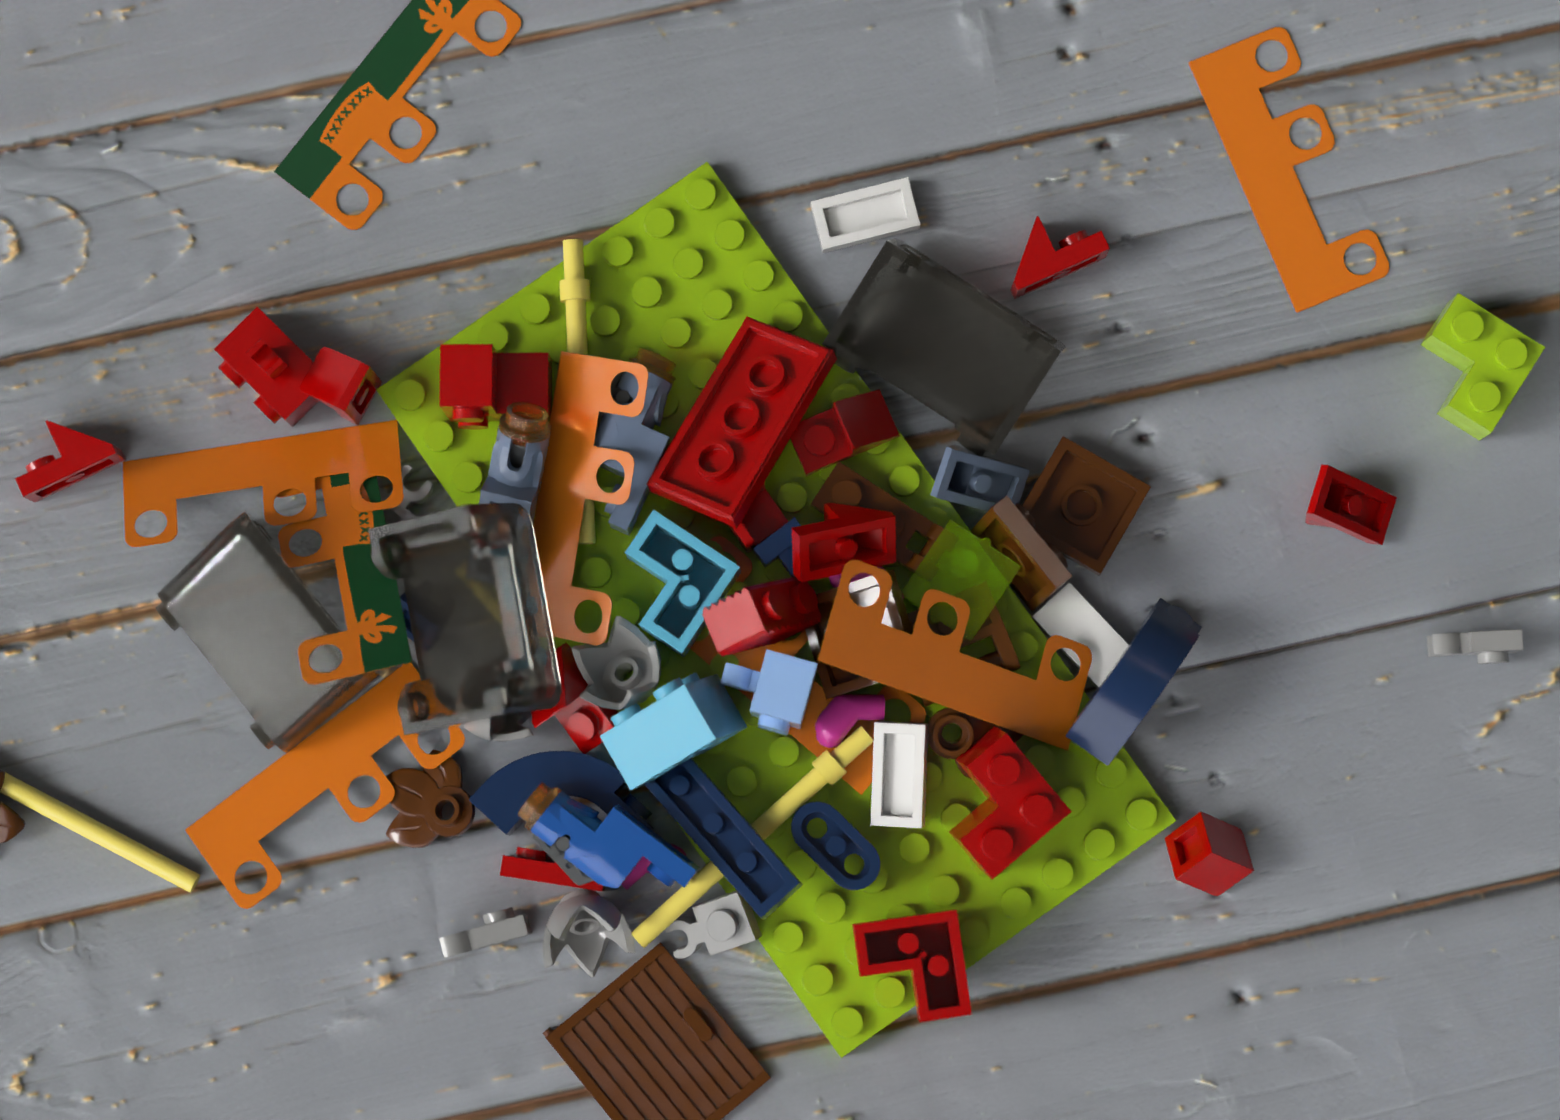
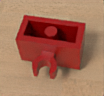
M258 307L214 348L224 359L218 368L239 389L247 382L260 395L253 403L274 424L282 417L293 427L319 402L300 390V385L313 361Z

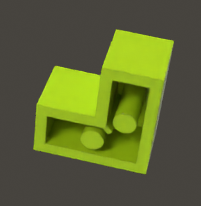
M1457 293L1445 305L1420 344L1463 372L1440 407L1437 415L1480 441L1492 433L1545 347L1465 296Z

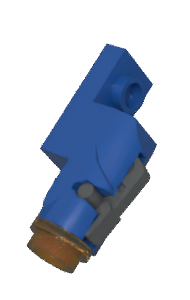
M542 782L517 814L527 822L524 827L533 833V839L576 885L595 881L599 885L618 889L643 856L651 862L647 870L669 887H672L675 882L685 887L700 868L619 804L614 806L606 818L601 821L597 818L600 812L572 799L557 786L551 789Z

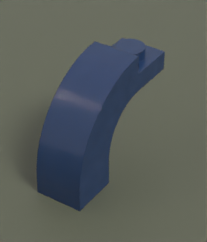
M1160 598L1115 666L1081 710L1067 732L1066 737L1108 766L1172 679L1200 636L1198 633L1202 627L1194 622L1189 613L1176 605H1170Z
M547 751L517 759L490 776L468 799L499 829L510 836L538 806L554 799L562 791L568 796L580 797L591 801L607 815L614 806L619 804L651 830H654L646 822L652 813L631 793L624 800L617 795L627 784L620 771L598 758L577 752Z

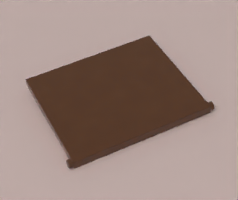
M661 942L554 1031L549 1027L542 1033L612 1120H721L771 1079L762 1065Z

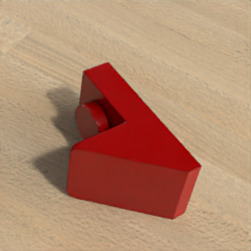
M1037 216L1011 287L1014 299L1105 259L1110 247L1102 230L1088 236L1086 230L1073 233L1059 241L1061 249L1055 251L1039 216Z
M323 347L302 381L300 390L333 408L341 417L358 425L382 381L373 369L365 363L328 347Z
M878 389L833 402V408L800 421L790 441L807 477L837 464L838 461L842 462L898 438L900 435L881 391Z
M46 420V425L61 457L55 459L54 455L41 457L29 463L25 467L28 473L15 478L23 497L35 503L126 460L123 451L111 443Z
M1321 464L1305 523L1336 528L1366 543L1383 545L1397 497L1330 465Z
M832 502L825 503L824 521L792 527L793 575L802 583L840 575L845 564L851 560H859L875 567L896 563L895 515L888 511Z
M565 642L529 668L531 712L534 728H537L555 715L582 754L588 753L601 744L603 741L600 735L615 727L611 718L618 714V711L599 707L580 698V694L588 684L577 667L572 648L569 644Z
M517 847L515 857L505 855L502 857L500 876L605 892L606 886L599 885L595 881L576 885L555 861L554 863L546 862L547 853L545 851Z

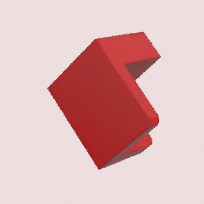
M764 483L738 528L730 525L728 527L748 554L754 547L788 523V520L767 492Z
M1202 811L1164 838L1175 879L1211 895H1221L1254 871L1242 830Z

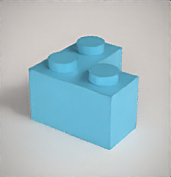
M653 510L625 551L629 560L666 584L639 623V626L643 631L682 657H685L706 626L702 615L704 607L711 606L712 603L719 602V599L725 598L741 574L740 566Z
M695 672L682 680L677 678L654 691L653 695L657 701L645 709L641 710L638 703L613 716L611 721L615 727L600 735V738L629 789L633 790L652 782L686 760L709 751L747 728V725L724 685L721 684L719 676L714 674L700 679Z

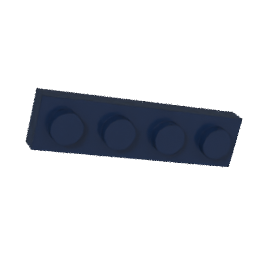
M692 758L645 785L760 918L765 920L803 886L801 881Z

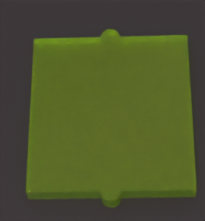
M950 519L901 594L918 607H920L924 593L930 589H936L965 600L969 605L970 615L964 638L971 642L1021 566L990 546L991 541L989 538L981 540ZM945 602L934 604L928 611V614L931 615V622L938 623L940 621L952 630H955L958 622L955 609Z

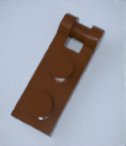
M839 461L811 502V507L824 514V504L831 502L892 512L896 520V562L928 582H931L937 574L939 568L936 567V564L945 551L951 552L959 540L945 528L933 523ZM915 532L927 539L919 554L906 548Z

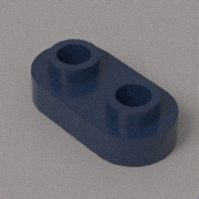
M811 802L805 804L796 812L791 824L793 839L839 886L848 890H860L874 882L880 871L878 852L834 807L824 802ZM814 818H820L827 824V832L821 838H813L807 832V824ZM857 854L863 859L864 868L859 874L853 875L845 870L844 861L847 856Z

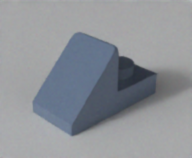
M958 445L946 446L930 495L984 511H989L991 507L1005 496H1008L1014 504H1019L1030 470L1016 464L977 454Z

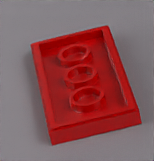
M747 316L646 483L649 490L668 500L738 528L837 360L834 351Z

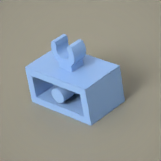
M766 649L760 672L726 662L721 684L754 693L750 713L751 716L759 718L758 727L788 736L790 727L801 729L817 672V663Z

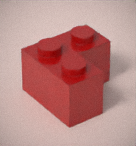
M440 344V408L450 421L458 422V428L468 430L489 428V421H501L510 416L521 417V421L537 424L540 421H550L552 411V359L549 353H497L492 344Z
M995 726L970 746L965 753L955 759L988 799L952 828L949 833L977 867L992 880L1072 812L1009 735Z
M956 909L852 924L859 976L911 970L919 1022L972 1015Z

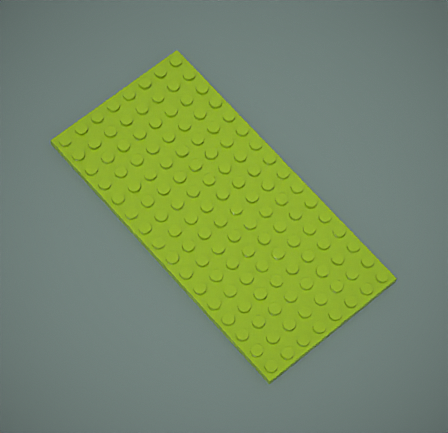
M708 162L702 164L583 247L585 279L590 280L591 301L586 302L588 355L643 364L648 372L671 383L672 388L667 396L661 426L655 425L653 430L669 436L671 442L747 316L834 351L837 360L801 421L833 408V402L870 392V389ZM564 260L443 344H492L497 353H549L552 359L553 405L561 351L567 352L565 303L560 302L559 281L564 279ZM439 346L383 384L376 391L474 530L480 493L488 477L492 450L501 421H489V428L468 430L458 428V422L448 419L440 408ZM540 421V423L549 427L550 421ZM899 430L900 437L842 461V464L933 523L945 528L959 539L951 552L945 551L936 564L939 570L931 582L922 579L898 562L882 565L886 571H895L900 590L906 597L903 600L907 614L919 609L924 593L930 589L954 595L986 582L1021 666L1020 669L1013 672L1036 680L1047 638L951 503L930 495L935 481ZM790 440L764 482L766 490L788 522L794 517L801 526L824 521V514L811 507V502L836 464L806 477ZM599 467L597 472L598 485L607 493H611L616 484L622 485L624 482L623 477ZM651 491L630 536L610 527L608 521L611 514L604 511L607 503L594 501L596 543L578 545L572 586L604 592L610 596L612 611L608 635L604 643H607L616 616H621L638 627L649 641L656 642L661 656V675L654 691L677 678L682 680L695 672L700 679L717 674L721 680L726 662L735 665L739 664V660L733 654H727L723 657L717 654L709 665L691 649L685 657H682L641 629L639 623L666 584L629 560L625 551L652 511L655 510L735 564H737L735 558L730 553L723 551L717 542L710 539L717 536L726 538L751 560L752 571L744 582H735L727 595L734 594L735 591L742 590L743 587L790 578V574L778 559L765 568L753 553V550L747 554L727 524L654 494ZM533 526L527 538L520 581L515 590L521 599L525 583ZM915 532L906 548L919 554L927 539ZM829 577L807 581L816 594L833 589ZM585 600L578 605L575 611V623L579 630L584 633L595 632L602 622V611L595 601ZM707 625L696 641H701L708 636L710 632ZM800 631V632H798V633H796V634H794V635H792V636H790V637H788V638H786V639H784V640H793V639L797 638V637L801 634L802 631ZM547 635L556 649L565 642L571 648L576 645L586 644ZM991 637L960 649L961 653L974 658H979L996 651ZM809 641L804 644L794 657L815 662ZM1055 652L1051 659V669L1054 675L1063 681L1074 679L1072 673L1057 652ZM633 670L625 676L623 681L631 678ZM817 670L814 681L822 687ZM878 683L847 694H878L886 685ZM724 685L747 728L709 751L692 757V759L751 825L814 768L812 762L817 757L791 734L788 733L787 736L759 728L757 725L759 718L751 716L750 713L752 701L738 689ZM1083 692L1078 715L1090 700L1085 692ZM653 693L643 703L639 704L641 710L657 701ZM909 694L925 708L926 718L923 723H928L937 711L946 708L937 703L925 707L920 697ZM889 699L885 701L884 720L879 721L910 722V708L900 699ZM954 723L946 725L942 730V737L948 741H954L961 735V727ZM1023 735L1015 742L1072 812L993 880L977 867L949 833L952 828L988 798L972 779L962 774L954 759H947L937 755L929 744L925 827L872 826V783L861 795L840 778L833 786L827 783L805 803L824 802L831 805L873 845L880 858V871L877 878L868 887L860 890H848L839 886L796 844L791 831L792 820L796 812L765 839V842L801 881L803 886L765 920L760 918L752 908L762 934L758 940L840 1058L916 1006L911 970L859 976L852 924L956 909L965 968L967 970L1176 822L1124 746L1107 766L1072 740L1070 741L1068 751ZM814 818L807 824V832L813 838H821L827 832V824L820 818ZM680 826L705 864H708L711 860ZM851 854L846 857L844 868L850 874H859L864 868V861L859 855ZM725 876L718 881L726 894L736 891Z

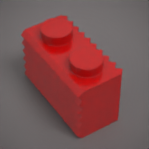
M796 577L743 587L742 590L727 595V598L719 599V602L704 607L702 612L716 650L722 657L727 654H735L744 650L747 651L761 646L776 644L821 622V614L818 609L815 591L808 582L801 583Z

